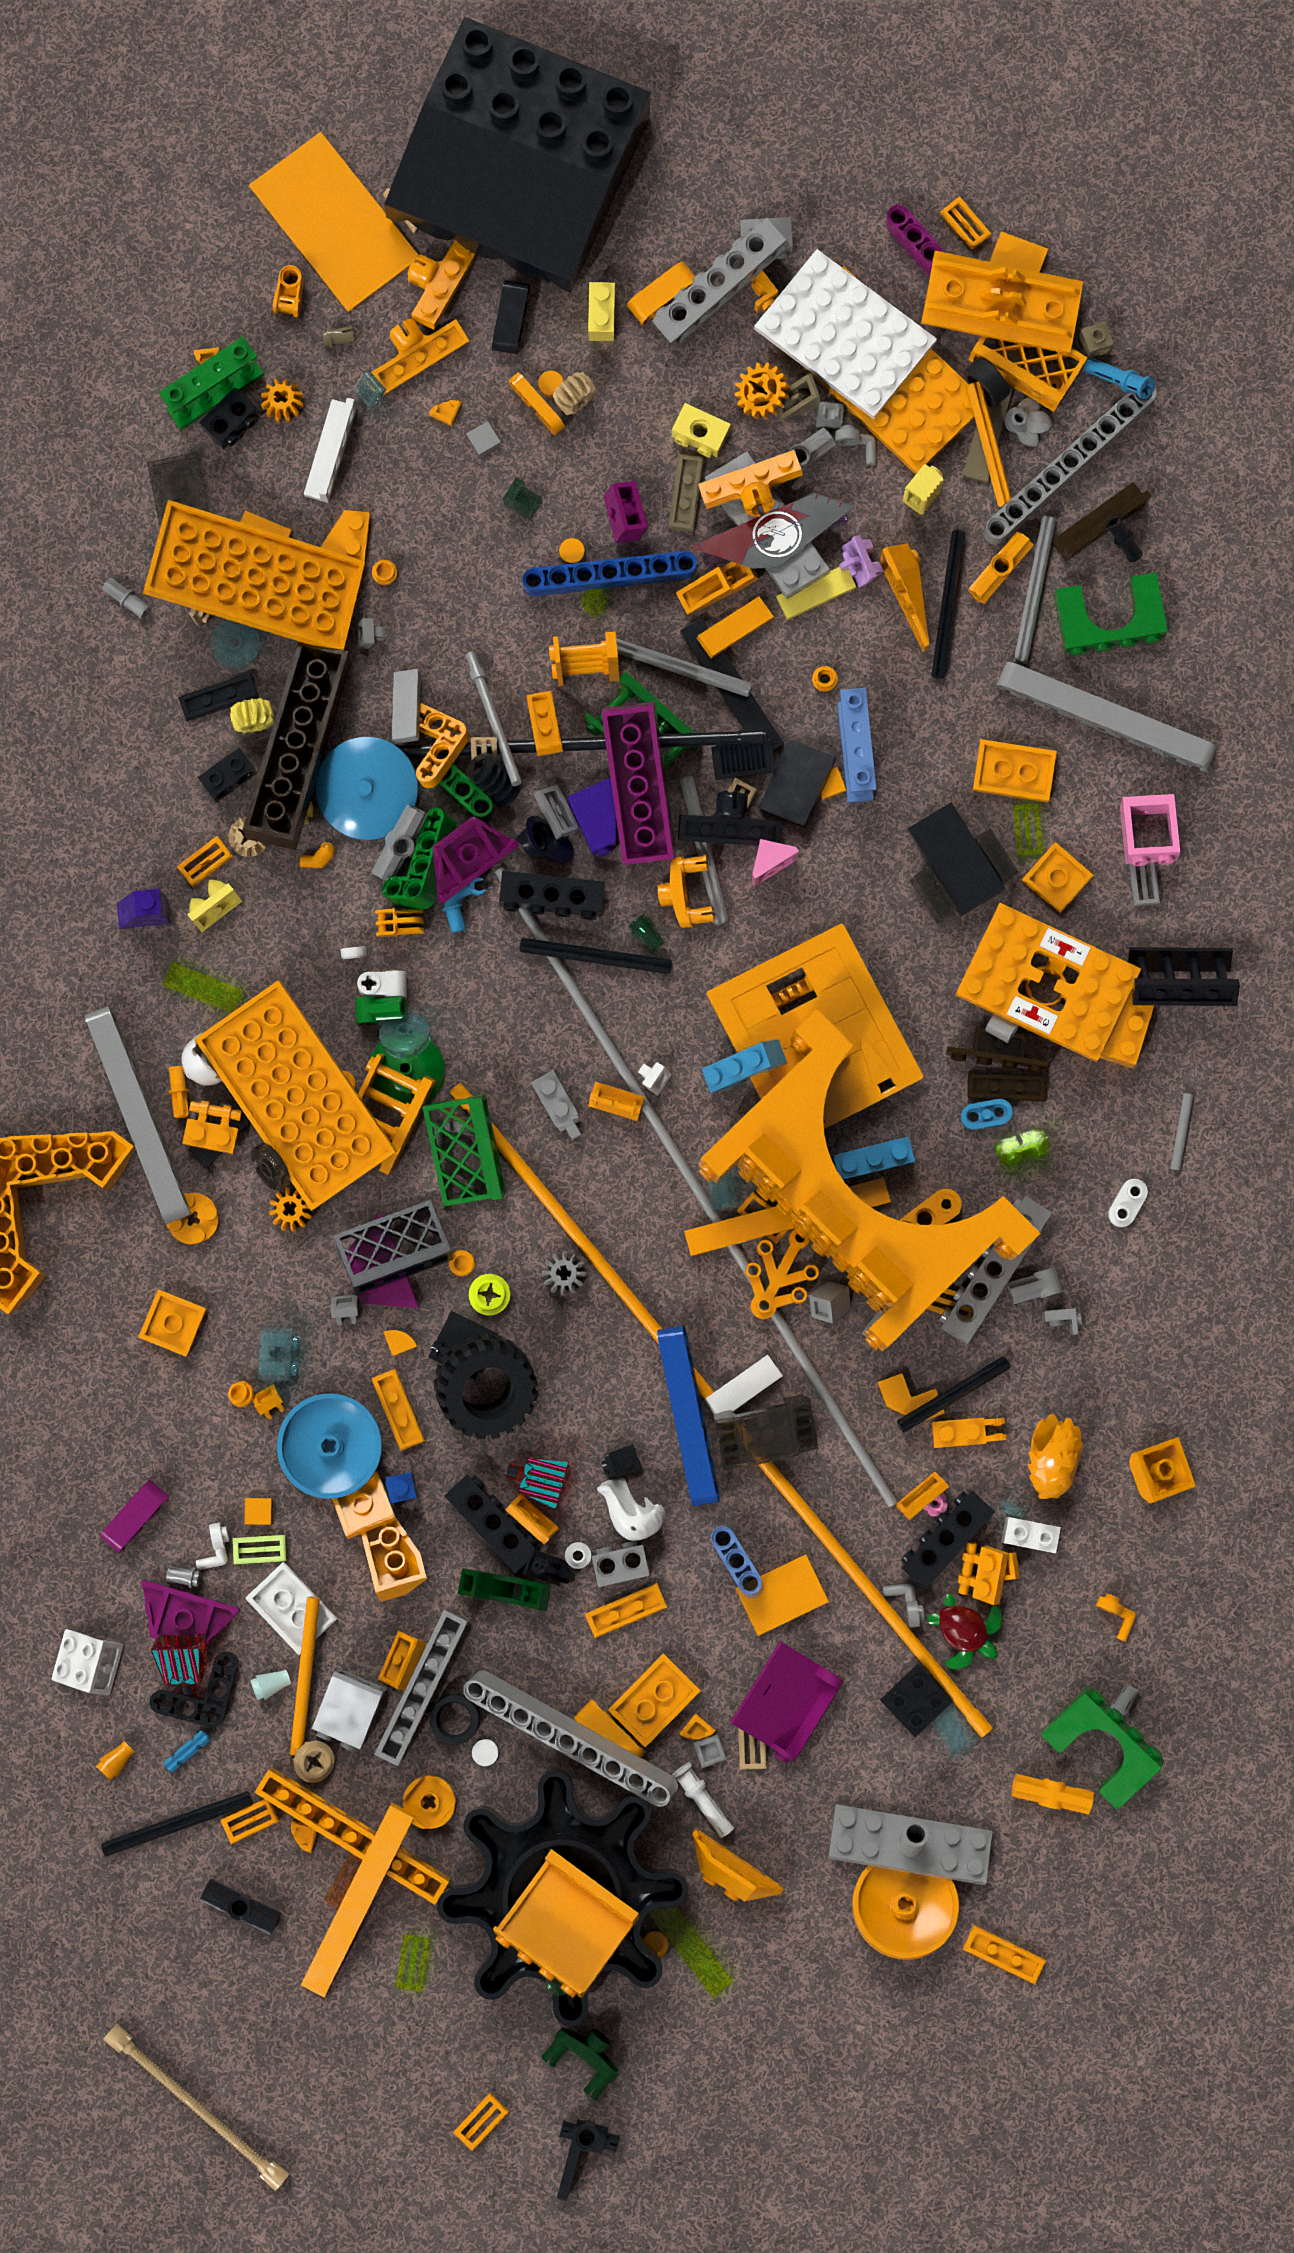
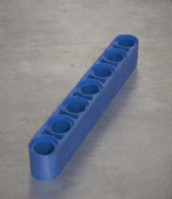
M681 551L537 567L524 572L522 583L524 591L528 595L543 596L687 580L692 578L697 572V559L693 553ZM683 561H688L693 566L689 570H682L679 564ZM657 564H664L667 570L663 573H657L653 568ZM632 567H639L642 570L641 574L637 576L630 575L628 571ZM611 569L617 574L614 578L607 579L603 576V573ZM583 572H587L592 577L590 580L583 582L578 579V576ZM557 575H562L566 578L563 584H555L552 580ZM531 578H537L541 581L537 587H530L527 582Z
M680 1325L659 1329L657 1331L658 1343L691 1503L695 1507L719 1502V1489L685 1326Z

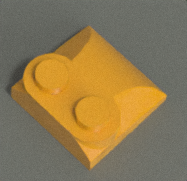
M1179 1437L1131 1454L1129 1465L1139 1494L1148 1503H1154L1196 1487Z

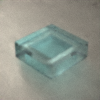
M369 371L363 375L354 391L371 409L378 404L386 389Z

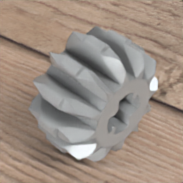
M563 1251L562 1260L560 1261L557 1254H553L552 1257L556 1262L554 1265L550 1261H545V1265L551 1268V1271H542V1275L551 1276V1278L544 1281L545 1286L554 1282L555 1284L551 1288V1292L555 1293L560 1286L561 1296L566 1295V1287H569L572 1294L576 1293L572 1284L575 1283L582 1287L583 1283L577 1277H586V1272H577L578 1269L584 1266V1263L579 1262L574 1265L573 1263L577 1259L575 1254L567 1261L568 1255L566 1251ZM561 1267H566L567 1271L571 1272V1277L567 1276L568 1280L562 1281L561 1277L557 1275V1271H561Z

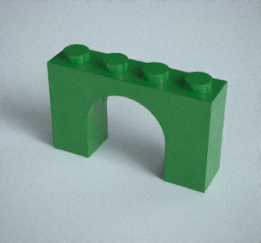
M1157 572L1132 576L1128 583L1133 605V618L1128 625L1118 630H1104L1091 622L1086 613L1081 585L1056 589L1053 596L1064 654L1071 653L1072 657L1086 654V650L1096 649V652H1106L1112 649L1111 646L1121 645L1122 648H1130L1136 646V642L1146 640L1147 644L1161 642L1168 630Z
M1087 1685L1043 1728L1041 1736L1059 1753L1066 1749L1079 1735L1089 1730H1103L1116 1737L1123 1748L1124 1760L1101 1783L1098 1792L1118 1810L1162 1769L1164 1763L1163 1755L1155 1746H1149L1143 1740L1144 1737L1137 1728L1130 1727L1124 1721V1716L1116 1708L1111 1709L1104 1702L1105 1698L1098 1690H1092Z

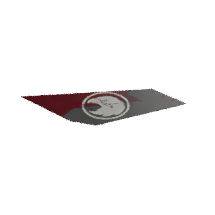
M812 493L775 509L766 515L764 514L692 545L690 548L752 569L780 567L855 506Z

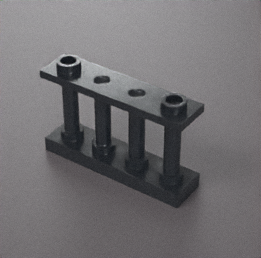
M1129 947L1128 963L1141 968L1139 978H1134L1133 1005L1237 1006L1240 989L1239 979H1228L1226 973L1231 970L1233 948ZM1148 971H1164L1165 978H1150ZM1174 971H1190L1191 979H1176ZM1200 972H1216L1217 979H1202Z

